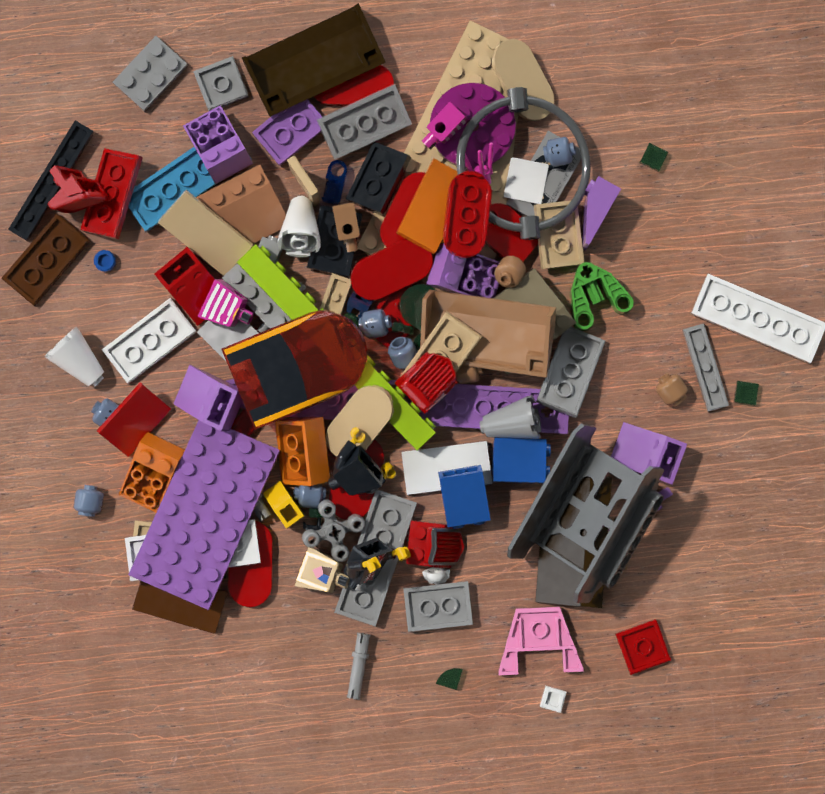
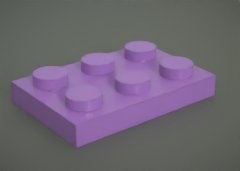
M307 99L271 116L254 130L252 134L276 163L281 166L287 159L321 133L317 119L322 116Z

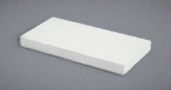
M169 298L108 344L102 351L127 384H130L197 332L174 301Z
M487 441L401 452L407 495L441 491L438 472L481 465L485 485L492 484Z

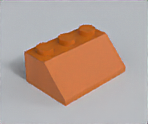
M323 417L275 420L277 445L280 450L279 462L282 484L314 486L328 482L330 474Z

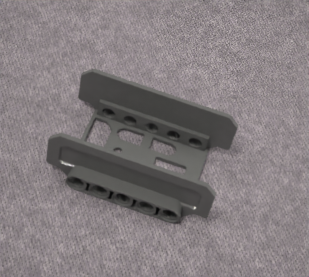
M582 423L572 431L511 541L507 557L510 559H524L529 549L534 544H537L584 575L575 591L574 601L576 603H589L602 585L612 588L617 583L661 506L664 496L656 491L664 469L649 466L639 475L591 445V438L596 431V427ZM611 473L621 479L622 482L607 506L595 497L607 475ZM591 477L594 481V486L586 501L583 502L574 494L583 478ZM620 499H625L624 506L616 520L613 521L609 518L612 510ZM570 503L579 509L580 512L572 526L565 529L561 526L560 519ZM603 526L610 530L599 550H597L595 541ZM582 529L587 531L586 536H581L580 531ZM561 533L595 556L586 572L545 546L551 535Z

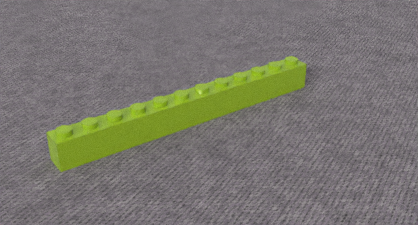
M255 244L237 263L293 322L313 314L297 326L358 390L364 386L377 385L389 392L394 408L393 416L389 422L418 451L436 433L433 430L436 426L428 418L423 420L418 413L421 410L413 402L408 404L403 399L406 395L398 386L393 388L388 383L391 379L383 371L378 373L373 366L376 363L368 355L363 357L358 352L361 348L353 339L349 342L343 336L346 332L338 324L335 326L329 321L331 316L323 308L318 310L313 305L316 302L308 292L304 295L299 290L301 285L293 277L288 279L284 274L286 269L278 261L274 264L269 259L271 254L263 245L259 248Z

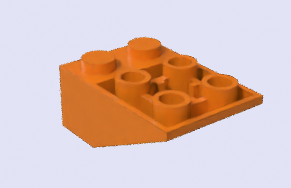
M147 432L138 444L119 495L157 513L185 449Z

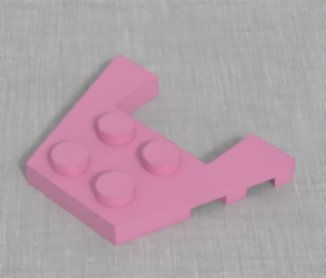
M560 607L515 609L498 675H518V651L561 649L563 672H583L582 663Z

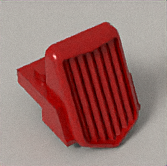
M54 165L50 170L54 177V182L61 187L57 194L48 202L50 209L62 213H74L107 201L108 195L97 180L86 178L81 170Z
M428 352L422 355L395 381V384L424 414L458 383L451 359L436 353L429 354Z

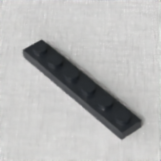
M76 120L74 121L8 228L9 231L26 241L30 239L49 208L48 202L61 188L54 182V177L50 170L54 165L73 169L95 133L93 130Z

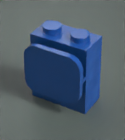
M494 438L492 482L544 483L550 473V466H546V457H550L551 446L547 444V439Z
M481 465L438 472L448 528L458 529L472 523L474 525H481L491 520Z

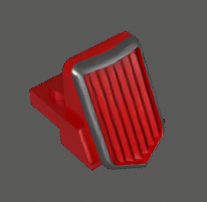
M412 520L408 541V550L411 557L407 558L406 564L451 568L452 565L458 562L465 548L460 530L452 527L448 528L447 524Z

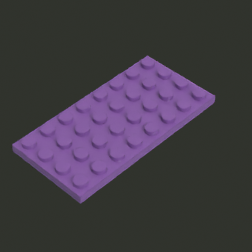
M198 420L128 575L209 610L280 450L235 430L220 431Z

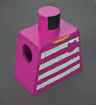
M449 102L427 125L426 128L430 132L422 142L430 150L439 141L445 144L469 119L455 105ZM441 125H445L446 127L443 133H439L438 131Z
M215 279L198 317L228 327H234L238 321L249 325L254 313L244 309L248 302L244 295L224 280Z

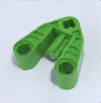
M589 262L579 265L570 289L572 318L576 322L574 327L580 331H587L594 323V317L582 287L585 286L593 305L604 301V297L597 284L599 280L613 310L618 314L629 312L634 303L631 295L610 272ZM583 268H586V271L590 270L589 278H585L586 275L584 277L581 275ZM623 298L627 300L628 308H619L617 304L618 299ZM579 316H586L589 319V324L581 326L578 323Z

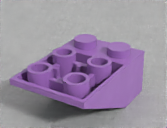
M221 105L183 125L215 184L253 164Z
M440 243L434 257L427 285L450 293L494 298L499 285L494 273L499 262L480 254L471 258H459L452 255L446 249L444 243Z
M189 365L173 404L215 429L229 431L246 394V390Z
M623 422L611 457L640 475L649 466L661 467L664 469V472L659 482L673 485L687 444Z

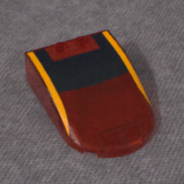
M318 310L307 313L221 349L255 430L345 393L359 381L367 363V346L360 329L348 317L330 310Z

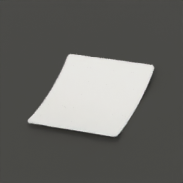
M512 157L504 197L541 204L549 165Z

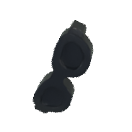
M317 518V526L308 525L303 521V529L320 530L322 528L321 518Z

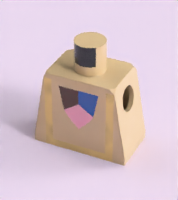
M308 547L295 586L333 593L336 585L346 589L350 578L341 573L342 563L316 548Z

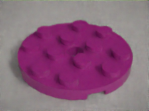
M460 84L446 91L438 99L432 110L430 122L449 102L455 105L469 119V122L483 107L505 97L496 89L485 84ZM509 106L499 108L488 114L478 124L479 128L472 132L465 152L472 169L479 165L478 150L482 151L484 165H488V151L491 142L493 143V163L498 161L509 150L516 128L515 116L513 112H509ZM467 123L445 144L439 141L435 145L443 158L455 166L459 140ZM441 125L439 127V133H443L445 131V125Z

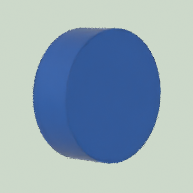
M101 250L94 257V265L102 272H109L114 269L116 258L110 251Z

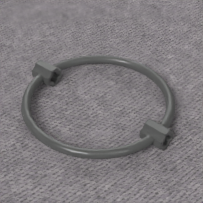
M515 87L507 90L508 97L486 105L468 122L459 140L456 168L457 175L466 171L465 152L473 130L483 118L499 108L509 106V112L516 113L527 111L529 109L528 105L543 108L561 119L574 135L582 158L581 180L571 202L560 213L539 222V216L520 217L519 223H514L490 212L489 222L507 230L520 232L521 240H533L541 238V230L559 224L578 207L589 183L591 162L589 149L583 133L565 111L544 99L527 96V88Z

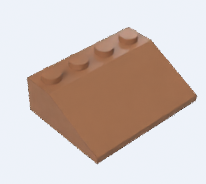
M261 165L196 197L253 245L261 241L262 236L267 238L269 235L271 236L281 231L286 216Z

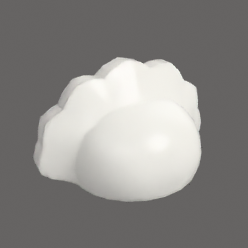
M432 567L424 570L422 573L425 580L430 584L434 583L437 585L446 582L450 576V569Z

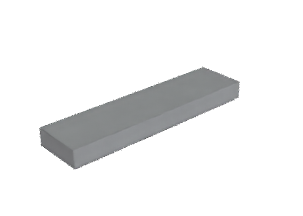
M704 323L683 329L682 331L707 412L729 406Z

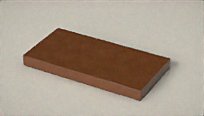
M56 214L1 279L33 306H36L91 241L59 214Z
M140 581L132 610L216 634L228 592L218 589L210 609L207 610Z

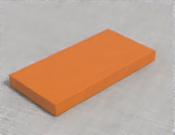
M432 159L396 232L398 235L433 254L436 253L443 239L448 187L457 176L456 170L436 159Z

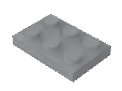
M155 36L118 75L113 84L145 112L186 69L188 64Z
M468 581L403 588L408 632L473 625Z

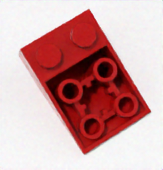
M186 247L154 273V275L195 324L199 326L205 319L198 317V314L215 279L192 251Z

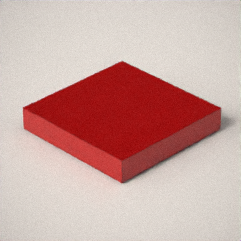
M656 619L615 633L630 675L671 661Z

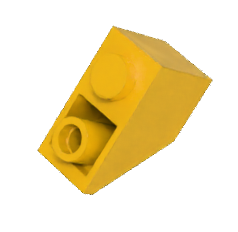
M281 481L263 493L286 529L305 517Z

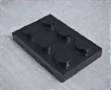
M373 142L346 199L351 203L354 202L356 205L384 215L411 157L403 152Z
M321 205L317 219L321 247L317 253L316 250L310 253L307 269L349 277L355 251L345 252L343 240L339 241L333 208ZM356 213L358 228L360 230L363 214ZM350 224L343 226L346 234L352 232Z

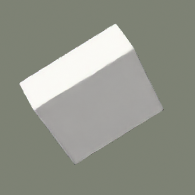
M545 685L540 707L561 713L567 692Z

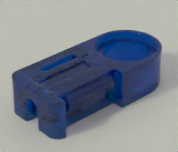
M340 160L332 161L328 166L326 180L328 181L326 182L323 195L325 197H321L323 202L335 205L341 203L347 176V166ZM341 165L344 168L343 174L341 176H334L331 172L333 166Z

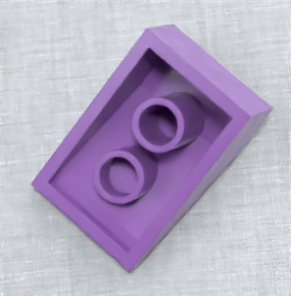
M598 176L596 181L591 179L585 190L587 197L584 201L582 246L585 251L621 188Z

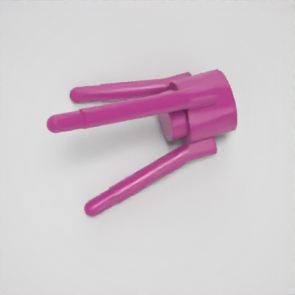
M492 142L489 144L487 166L483 163L481 150L477 152L479 165L474 170L465 153V165L468 171L482 174L489 184H491V175L493 174Z

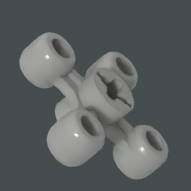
M323 500L318 505V511L325 520L320 530H306L302 535V541L309 548L316 547L322 540L330 541L332 544V557L338 562H344L349 556V550L342 542L345 533L349 531H362L365 527V521L359 514H352L346 521H338L335 518L336 506L330 500ZM330 507L328 511H324V509ZM332 526H334V527L336 528V529H335V533H334L335 536H333V535L331 534V533H332V528H333ZM314 536L311 541H308L309 537Z

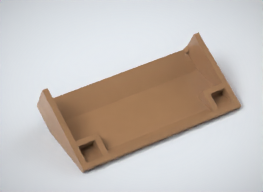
M429 290L422 298L420 348L447 311L482 336L462 365L547 377L555 330L556 307Z

